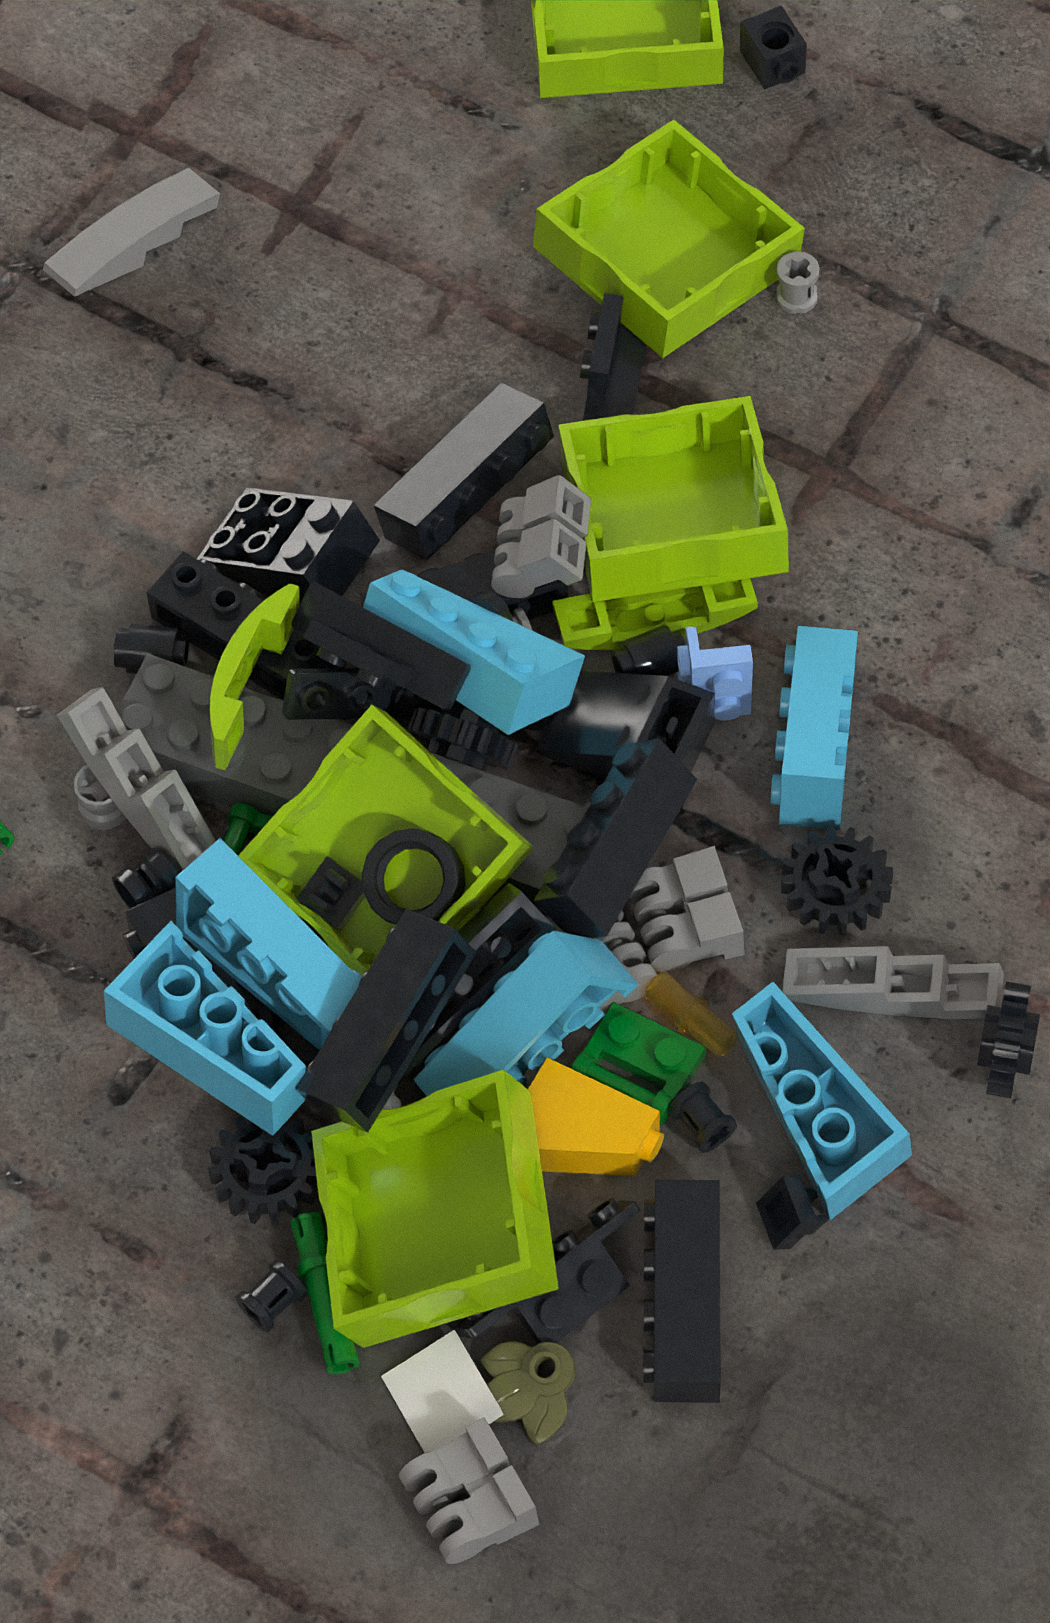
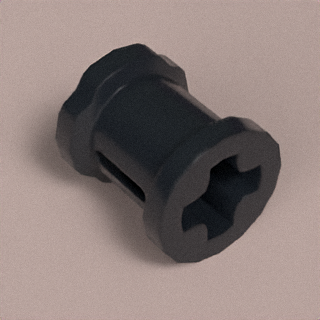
M703 1081L694 1083L679 1093L668 1107V1112L675 1120L681 1119L695 1136V1143L698 1149L705 1153L717 1148L734 1133L737 1123L731 1115H725L709 1096L711 1089Z
M274 1260L268 1265L269 1273L248 1292L240 1291L235 1296L237 1304L246 1316L265 1332H269L274 1327L273 1320L294 1300L302 1301L308 1296L301 1281L287 1266L278 1260Z

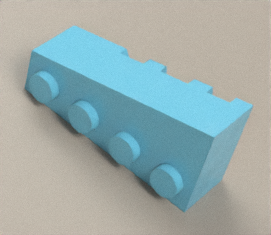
M402 569L370 582L363 608L468 663L471 666V670L456 700L507 735L570 705L585 655Z
M798 626L796 645L786 644L784 674L792 675L791 688L782 687L779 717L788 718L786 731L777 730L775 760L783 761L782 775L773 774L770 804L780 805L779 825L827 829L828 826H834L835 830H840L858 631Z
M221 838L176 876V926L183 933V937L320 1050L331 1033L334 1022L342 1015L359 987L362 975L355 970H351Z
M172 921L161 930L104 990L106 1025L272 1136L306 1100V1097L296 1089L306 1074L305 1064L263 1019L258 1020L245 1006V999L232 986L228 988L212 971V964L199 950L195 952L183 939V933Z
M557 931L547 933L531 945L528 951L529 956L516 970L505 974L498 980L493 989L495 993L480 1008L474 1009L461 1020L459 1024L460 1030L447 1044L436 1048L429 1054L424 1062L426 1067L415 1077L414 1081L424 1094L429 1096L435 1091L504 1069L525 1086L527 1078L524 1073L528 1069L535 1070L540 1068L547 1057L555 1060L565 1051L562 1048L561 1040L583 1025L590 1029L605 1016L599 1008L617 991L626 997L639 984L602 940Z
M774 982L770 983L732 1013L737 1038L814 1190L817 1191L818 1198L829 1220H832L912 1156L910 1133Z

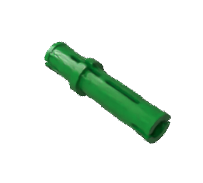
M319 1212L304 1213L298 1215L301 1224H299L297 1218H293L289 1222L300 1261L296 1267L299 1280L305 1281L323 1351L326 1372L333 1375L347 1373L351 1371V1368L356 1369L359 1367L360 1360L354 1342L333 1327L326 1265L328 1239L323 1214Z

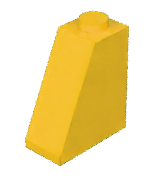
M548 1057L546 1058L528 1088L532 1097L542 1171L636 1176L644 1160L651 1163L655 1159L664 1140V1134L660 1132L659 1110Z

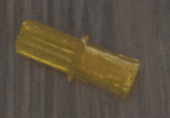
M666 971L656 975L648 984L645 990V998L675 1021V1028L679 1032L688 1031L715 1055L725 1056L731 1051L738 1040L737 1033L707 1008L708 1003L706 999L702 996L695 997Z

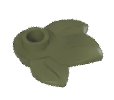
M517 1341L500 1343L482 1357L481 1363L488 1373L495 1377L487 1386L504 1414L492 1423L511 1422L522 1418L530 1440L535 1445L546 1442L558 1431L568 1415L565 1391L573 1383L576 1374L575 1361L571 1353L560 1344L554 1342H543L531 1348ZM546 1360H554L556 1365L554 1373L548 1378H541L539 1376V1366Z

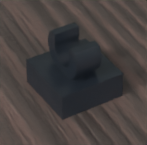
M327 856L297 899L321 915L335 928L342 930L365 899V895L363 894L362 880Z
M800 1175L782 1176L756 1202L773 1250L791 1249L805 1234H814L828 1221L826 1215H815L811 1203L818 1197L817 1191L805 1188Z

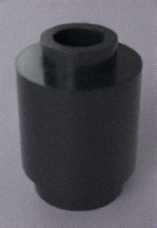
M131 624L129 628H118L114 643L115 667L125 668L127 673L137 674L148 653L186 667L189 656V640L181 638L179 628Z
M665 624L620 642V648L611 651V660L615 672L670 676L678 673L677 646L685 645V641L678 630L671 632Z

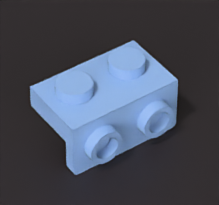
M696 626L686 627L685 645L677 646L679 672L676 673V678L715 693V719L727 721L735 719L740 715H750L753 676L751 646L743 645L700 650Z

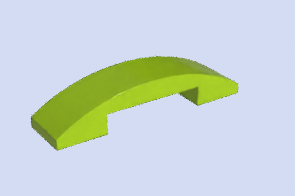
M748 578L593 602L591 593L554 600L552 601V606L564 646L582 650H615L620 648V642L663 624L667 625L671 632L678 630L683 638L686 637V627L696 626L697 634L714 629L757 609L758 602L751 579Z
M288 584L256 607L238 627L221 656L210 695L212 753L215 767L218 769L226 770L244 733L243 702L239 701L238 698L262 649L282 655L294 630L291 622L300 606L299 586Z

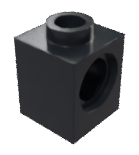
M782 5L740 21V52L764 90L780 83L791 82L798 76L805 74L807 43Z

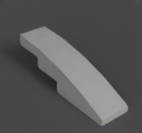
M187 168L150 186L120 204L79 233L44 263L43 271L74 297L143 267L147 251L179 238L184 222L216 209L220 193L190 168Z
M103 687L91 689L57 714L84 761L116 806L151 848L159 849L169 859L178 874L216 842L176 769L163 771L139 728L126 729Z
M888 946L787 949L782 992L790 1001L841 1010L938 1019H985L987 1005L1001 1007L1004 972L1000 963L948 964L944 955L893 956Z

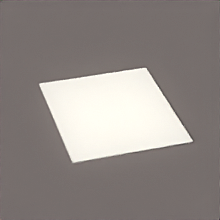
M455 1330L381 1376L424 1453L435 1451L466 1433L465 1427L483 1417L490 1424L504 1415Z

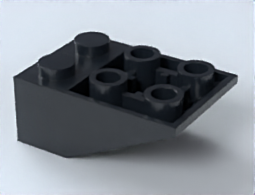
M246 488L242 495L237 498L233 508L217 531L211 535L209 542L197 560L206 559L220 570L222 575L239 583H245L254 590L269 597L288 584L299 586V602L301 604L310 584L313 582L343 596L380 542V539L352 500Z
M580 671L570 705L553 714L536 748V754L606 779L613 767L612 761L614 756L623 746L632 742L639 743L660 738L691 772L714 726L715 693L669 676Z

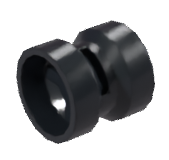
M154 847L141 856L139 865L133 869L124 868L112 877V881L121 899L131 909L176 888L178 872L169 859L159 849Z

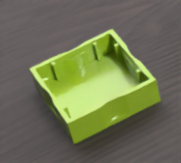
M530 0L540 98L723 84L724 47L717 0Z
M673 119L627 149L617 161L607 168L584 177L536 208L533 247L601 306L604 293L623 296L621 323L660 357L664 358L778 280L777 265L780 259L788 253L801 252L805 228L760 190L735 176L719 156Z
M751 396L686 405L655 414H626L558 425L563 476L591 498L588 533L582 539L586 541L584 567L593 602L789 572L788 528L775 482L764 464V444Z
M371 705L323 759L318 771L309 784L296 797L284 804L239 854V857L296 915L314 927L328 947L351 970H355L363 976L370 969L386 943L389 932L396 925L386 922L371 909L366 897L342 930L335 928L321 915L298 900V895L327 856L362 880L361 873L367 854L378 840L396 830L415 828L440 836L454 847L464 865L466 885L462 897L442 915L438 922L451 926L459 932L480 911L535 847L387 712ZM418 848L407 849L395 855L387 865L384 875L385 890L390 899L399 907L408 910L422 909L433 903L440 894L444 882L443 871L437 858L428 851Z
M504 1069L435 1091L429 1096L406 1106L382 1109L368 1133L342 1121L311 1131L319 1201L327 1223L326 1265L333 1327L362 1348L559 1289L531 1092Z

